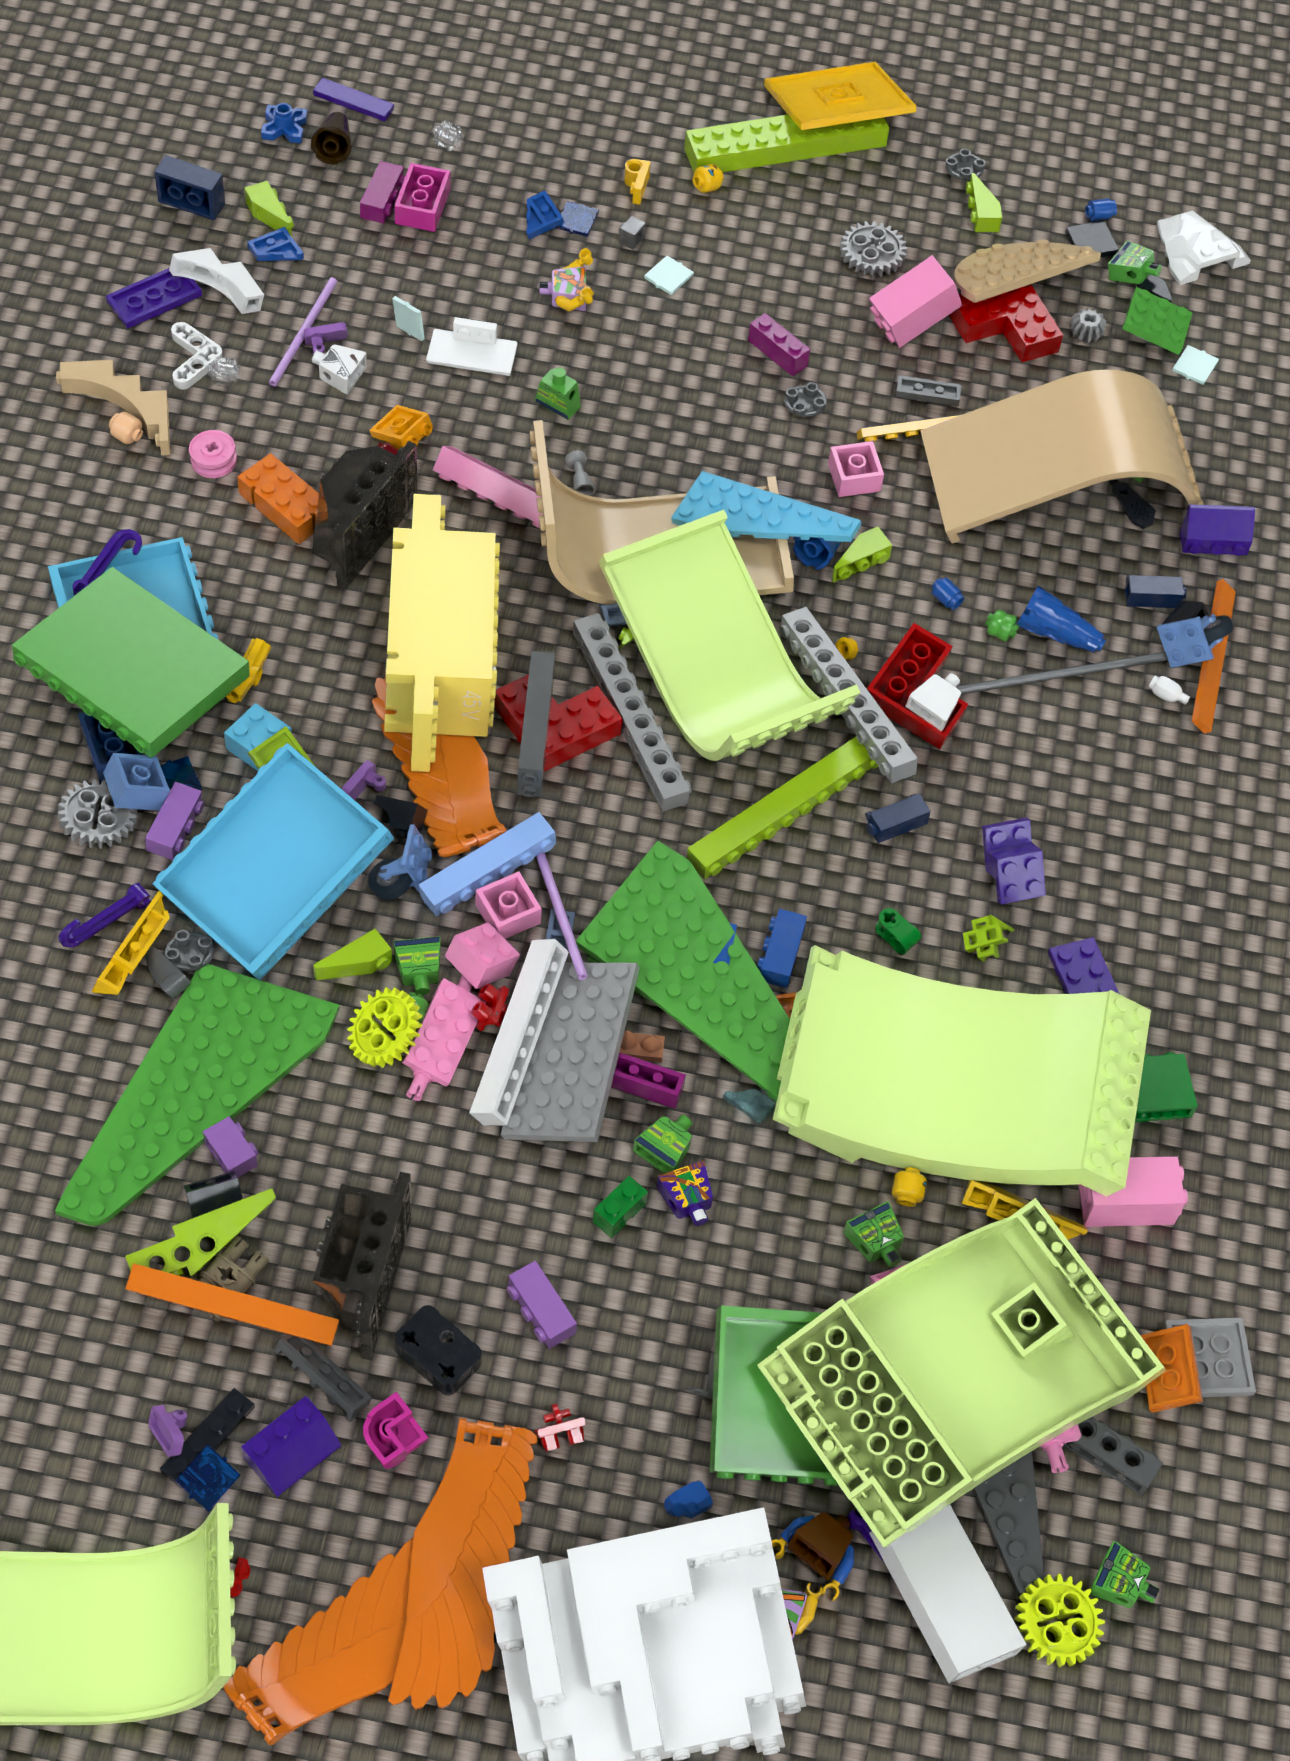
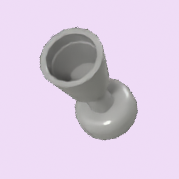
M580 450L570 452L566 455L565 462L570 469L575 470L573 477L574 490L588 496L593 495L595 486L589 475L583 470L587 463L585 452Z

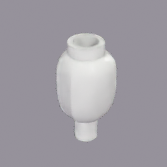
M1155 675L1149 684V688L1152 689L1156 696L1168 702L1180 701L1186 705L1190 699V696L1183 693L1178 683L1166 676L1158 677Z

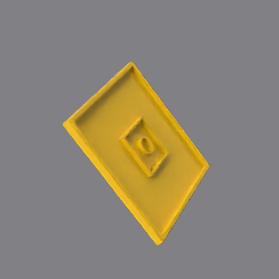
M876 62L764 79L766 89L801 130L916 112V104Z

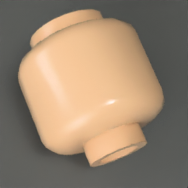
M128 412L116 413L109 422L111 435L124 444L128 445L134 441L137 442L143 435L141 421Z

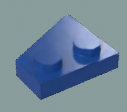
M542 191L527 199L526 232L529 240L564 223L562 215L546 191Z
M285 227L247 242L248 249L257 261L304 259L303 251Z

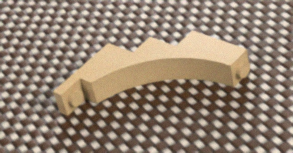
M113 360L60 362V371H56L57 385L61 384L63 393L95 396L120 406L141 421L148 438L155 439L156 447H160L161 455H170L167 390L142 391L140 375L115 376Z

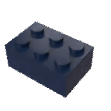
M165 155L154 171L158 202L214 221L225 206L223 175L221 173Z
M85 713L78 714L81 732L100 785L105 780L103 772L113 753L143 755L131 743L120 739L110 728L103 727L93 716H88Z

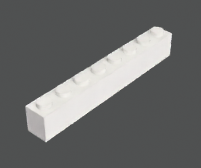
M556 939L532 940L469 1112L484 1126L508 1124L569 953Z

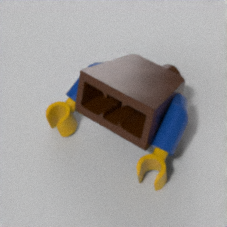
M824 1512L816 1517L812 1515L794 1519L780 1534V1540L775 1539L771 1541L772 1547L779 1546L781 1548L780 1552L775 1555L776 1560L784 1556V1546L789 1543L787 1549L828 1581L831 1577L833 1578L831 1583L825 1585L822 1592L823 1597L826 1589L831 1588L835 1591V1596L831 1602L835 1601L839 1596L838 1587L840 1583L844 1584L854 1565V1548L850 1544L853 1534L847 1530L850 1526L849 1520L843 1515H837L833 1519Z

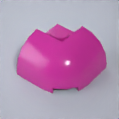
M397 1392L375 1406L367 1414L363 1425V1437L370 1450L385 1469L399 1465L406 1460L407 1455L428 1441V1436L413 1418L412 1411Z

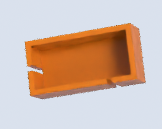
M271 453L237 476L239 494L252 505L255 503L256 509L298 544L314 534L313 521L316 531L332 521L331 503Z

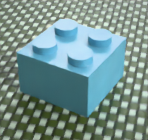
M255 703L224 732L225 746L228 751L258 771L259 769L247 753L285 726L292 733L291 727Z

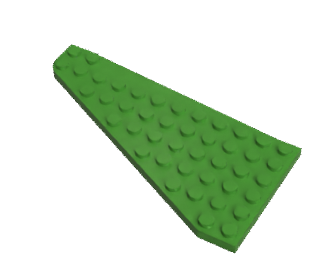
M657 841L576 940L577 946L601 963H637L640 969L635 988L745 1074L765 1090L771 1099L777 1102L781 1084L777 1076L790 1018L736 933L734 942L727 951L730 957L729 965L724 961L713 963L735 931L690 860Z
M210 964L196 970L191 984L186 988L65 1188L55 1209L56 1215L90 1226L102 1225L113 1219L204 1143V1130L229 1116L231 1119H234L320 1048L328 1038L340 1006Z

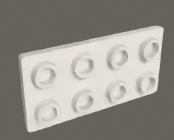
M455 317L453 332L434 329L426 362L510 376L517 350V342L498 339L496 323Z

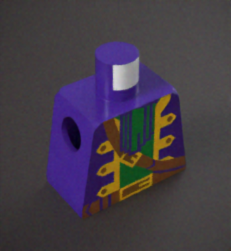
M704 1161L658 1176L657 1189L676 1218L682 1219L690 1216L695 1226L703 1225L709 1220L705 1210L711 1208L713 1195Z

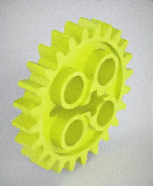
M386 987L383 993L380 990H376L375 997L368 994L367 1003L360 1001L361 1010L354 1009V1012L357 1014L356 1018L349 1019L354 1023L353 1026L347 1028L352 1033V1035L347 1037V1040L352 1042L349 1048L354 1051L353 1055L372 1067L379 1065L384 1068L385 1063L392 1066L394 1058L401 1061V1053L409 1054L407 1047L409 1045H416L412 1040L413 1037H420L416 1029L422 1027V1024L417 1021L422 1018V1015L417 1012L420 1006L415 1004L416 1000L403 990L400 991L397 988L390 990ZM374 1014L382 1021L383 1026L373 1018ZM387 1030L394 1034L396 1040H394L392 1036L387 1034Z
M1050 1574L1044 1577V1582L1038 1578L1034 1581V1586L1030 1584L1025 1588L1027 1593H1022L1019 1596L1023 1603H1019L1015 1607L1018 1611L1022 1612L1014 1617V1620L1022 1622L1018 1630L1025 1633L1024 1641H1029L1031 1644L1027 1651L1032 1652L1036 1649L1038 1651L1037 1660L1047 1656V1665L1052 1664L1055 1659L1058 1667L1065 1665V1662H1067L1069 1667L1076 1664V1660L1079 1663L1086 1660L1085 1655L1091 1656L1094 1653L1093 1648L1101 1644L1096 1638L1104 1635V1632L1098 1629V1627L1102 1626L1105 1621L1097 1618V1615L1102 1613L1103 1609H1095L1094 1604L1098 1602V1598L1090 1599L1088 1597L1091 1589H1087L1084 1592L1081 1590L1082 1581L1073 1585L1072 1576H1069L1064 1582L1061 1574L1055 1576L1054 1581ZM1064 1598L1072 1602L1073 1610L1065 1606ZM1038 1604H1043L1046 1607L1047 1615L1039 1611ZM1076 1614L1082 1615V1618H1072L1067 1620L1065 1623H1062V1621H1057L1042 1627H1039L1037 1625V1622H1050L1056 1617L1060 1620ZM1072 1626H1076L1080 1630L1081 1637L1073 1634ZM1046 1631L1054 1634L1055 1643L1048 1640Z

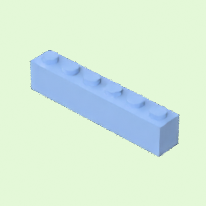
M538 812L418 885L420 897L435 917L442 913L446 914L458 903L471 899L476 893V889L493 883L501 877L509 876L514 869L522 864L530 863L538 854L550 851L556 844L555 831Z

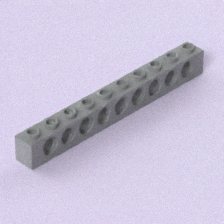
M807 607L782 615L781 635L790 642L793 652L800 656L804 667L808 668L812 673L814 681L823 688L825 696L857 684L860 694L854 699L855 703L848 706L849 710L842 713V716L848 728H852L855 732L858 742L867 749L869 757L878 764L881 774L886 776L891 783L915 775L918 758Z
M599 613L574 620L573 635L600 689L622 717L621 731L662 812L688 804L689 795L692 793L691 785L688 780H684L682 768L679 762H675L670 744H666L663 739L662 728L656 725L652 709L647 708L643 691L638 690L634 674L630 673L627 669L626 658L624 655H620L618 643L615 638L611 637L607 621H603Z

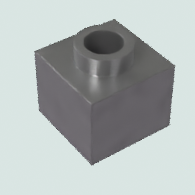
M633 216L626 222H623L619 228V243L634 250L644 239L645 222Z

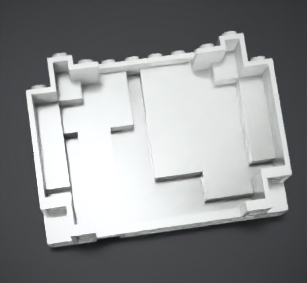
M764 1507L567 1549L568 1558L542 1564L540 1557L535 1556L482 1568L487 1600L493 1613L497 1643L502 1651L517 1751L522 1761H661L671 1757L677 1761L689 1758L690 1753L702 1751V1754H712L718 1752L719 1747L722 1746L731 1747L734 1750L748 1747L750 1742L755 1743L757 1753L763 1752V1755H772L780 1752V1748L785 1747L778 1712L784 1711V1714H794L800 1712L801 1707H806Z

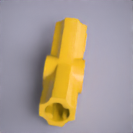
M252 638L244 655V658L249 661L250 676L226 696L228 701L232 703L242 701L251 686L255 687L258 685L263 672L262 667L271 650L270 644L264 640Z

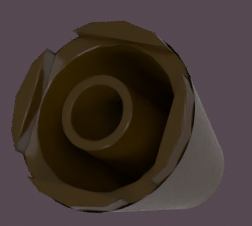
M341 112L331 113L313 134L311 149L315 152L318 160L326 164L335 165L340 161L347 160L352 144L348 119L345 114Z

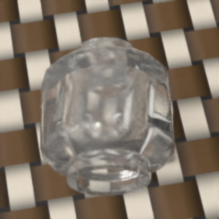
M444 120L441 124L437 123L432 131L434 143L448 151H452L454 148L458 149L464 137L461 127L447 120Z
M216 357L213 364L209 363L208 376L212 377L215 385L233 386L240 379V364H237L234 358Z

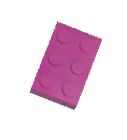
M410 163L395 203V224L435 232L451 189V171Z

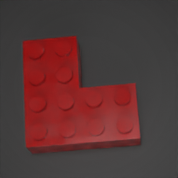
M1031 284L976 303L959 294L962 306L949 314L950 319L965 343L1003 333L1021 363L1058 353L1063 339V333Z
M913 623L867 687V690L889 719L940 750L963 718L968 703L959 698L942 731L906 707L910 694L930 677L938 674L947 661L953 647L916 623Z
M529 674L496 689L494 708L520 744ZM599 686L593 687L560 704H557L552 697L544 772L621 735L622 717Z

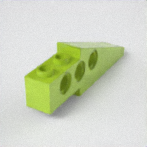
M268 1189L172 1226L175 1237L125 1256L130 1271L133 1263L150 1268V1261L154 1257H162L165 1261V1266L161 1271L180 1276L184 1274L182 1269L188 1268L190 1276L193 1277L276 1200L273 1189ZM207 1237L215 1241V1248L210 1252H204L200 1248V1242ZM180 1247H186L190 1251L189 1259L184 1262H180L175 1258V1252Z

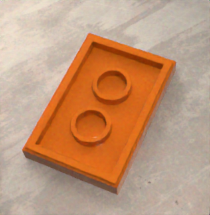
M1184 1324L1140 1335L1166 1370L1146 1385L1149 1411L1155 1413L1202 1402L1191 1326Z

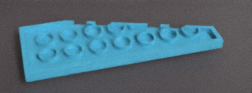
M704 471L700 473L671 517L672 524L681 526L725 510L728 517L725 524L731 537H740V534L754 535V538L789 539V536L801 537V540H809L810 537L824 538V541L852 542L861 527L859 519Z

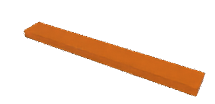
M1224 579L1216 583L1211 615H1226L1231 619L1236 591ZM1228 635L1223 637V641L1217 643L1211 649L1214 658L1202 661L1192 722L1204 734L1212 731Z
M134 1263L125 1288L127 1291L328 1346L333 1345L340 1321L332 1317Z

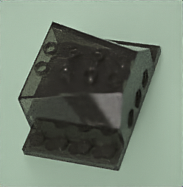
M408 441L403 448L401 447L397 451L396 455L379 446L345 451L340 458L334 461L328 473L322 475L312 554L336 565L335 577L337 579V588L345 591L393 533V528H397L413 509L414 494H418L417 444Z
M400 1172L398 1181L393 1180L390 1194L341 1184L332 1217L327 1216L325 1221V1240H320L317 1248L319 1260L313 1282L335 1317L340 1320L339 1323L342 1328L357 1332V1338H359L358 1348L361 1349L362 1359L372 1361L412 1220L410 1173Z

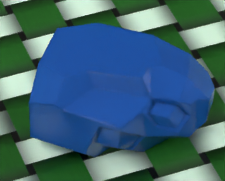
M700 1480L680 1488L664 1501L666 1513L678 1518L685 1516L692 1519L713 1506L712 1498Z

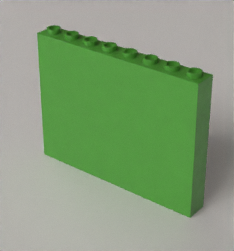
M114 567L104 572L12 644L13 660L18 666L29 670L35 678L43 680L53 691H58L64 695L70 703H75L82 708L85 714L96 718L103 727L110 728L120 739L128 741L138 752L144 753L150 758L154 757L250 676L249 661Z
M720 1306L716 1309L709 1473H717V1478L733 1479V1475L738 1474L744 1475V1480L760 1481V1476L771 1477V1482H787V1478H798L797 1483L814 1484V1479L824 1480V1485L839 1486L757 1366V1364L778 1350L777 1346L822 1313Z

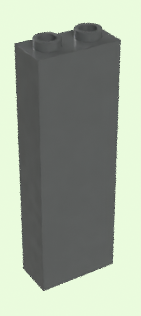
M531 651L518 765L517 795L541 797L554 683L555 653Z

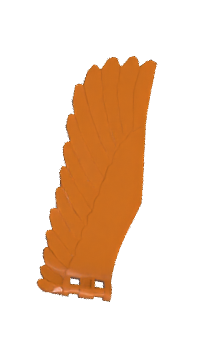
M386 673L384 679L376 678L375 691L377 698L372 700V705L377 716L384 722L381 724L384 737L394 744L392 747L393 754L404 763L401 765L402 773L409 779V790L417 797L413 800V803H418L428 810L424 825L428 827L427 833L430 838L435 840L433 846L439 849L438 856L450 857L463 852L471 851L470 848L474 846L480 848L505 833L507 830L498 821L491 800L488 759L474 736L436 734L435 763L430 762V772L411 771L412 733L384 732L385 714H396L397 712L385 709Z
M459 1417L455 1445L449 1465L435 1496L413 1535L404 1637L388 1698L392 1705L401 1704L410 1696L411 1705L417 1710L423 1708L431 1696L436 1697L438 1707L443 1709L450 1705L457 1692L467 1697L476 1688L481 1671L488 1672L491 1670L495 1652L494 1634L496 1632L492 1609L487 1600L482 1568L510 1562L509 1550L515 1545L514 1526H520L522 1519L519 1502H524L526 1499L524 1483L529 1481L528 1463L534 1459L531 1445L537 1443V1435L532 1431L505 1424L504 1427L494 1426L492 1422L480 1420L477 1423L468 1422L466 1418ZM465 1432L475 1434L474 1444L463 1441ZM492 1437L502 1438L501 1446L490 1445Z
M413 1538L403 1545L395 1557L392 1554H387L377 1562L369 1578L364 1576L358 1578L351 1586L346 1598L343 1595L335 1598L326 1612H316L304 1628L299 1625L295 1626L289 1631L282 1644L277 1641L274 1642L264 1656L258 1654L252 1659L247 1668L239 1666L235 1670L233 1677L231 1676L222 1687L239 1711L243 1709L247 1714L246 1720L254 1729L262 1731L265 1735L264 1740L270 1746L309 1721L380 1692L393 1682L404 1637ZM258 1700L261 1705L255 1706L253 1702ZM276 1720L280 1726L274 1728L270 1723Z

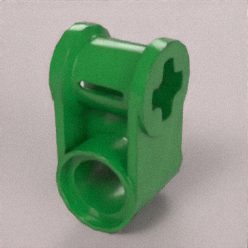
M886 908L880 912L879 920L875 926L876 933L890 944L897 953L901 955L906 954L922 939L919 930L896 910Z

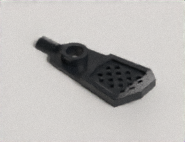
M1118 479L1108 480L1113 486V494L1132 524L1142 529L1152 526L1156 510L1126 483H1120Z

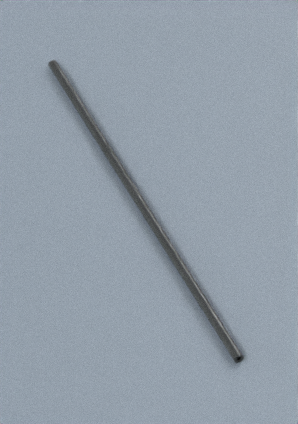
M1165 652L960 685L956 686V688L961 691L962 695L1166 661L1168 659Z

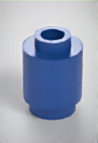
M1109 198L1091 200L1085 206V215L1090 221L1111 219L1117 213L1115 200H1110Z
M947 577L937 579L932 585V595L946 608L955 610L965 599L962 595L963 592Z

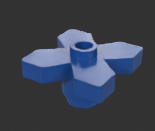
M280 103L277 106L267 105L265 115L266 120L269 122L262 126V139L275 140L284 135L289 142L302 143L304 134L303 128L300 126L306 124L307 109H292L287 103Z

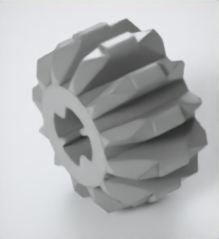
M1089 308L1085 311L1080 309L1072 317L1070 331L1073 332V337H1079L1080 341L1086 340L1089 343L1092 340L1097 342L1104 335L1106 320L1103 319L1102 313L1097 314V309L1094 311H1090Z

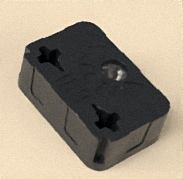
M431 1305L421 1307L395 1333V1352L446 1396L456 1393L481 1367L482 1352L480 1347ZM444 1339H445V1340L451 1339L452 1342H451V1343H449V1342L443 1343L442 1340H444Z

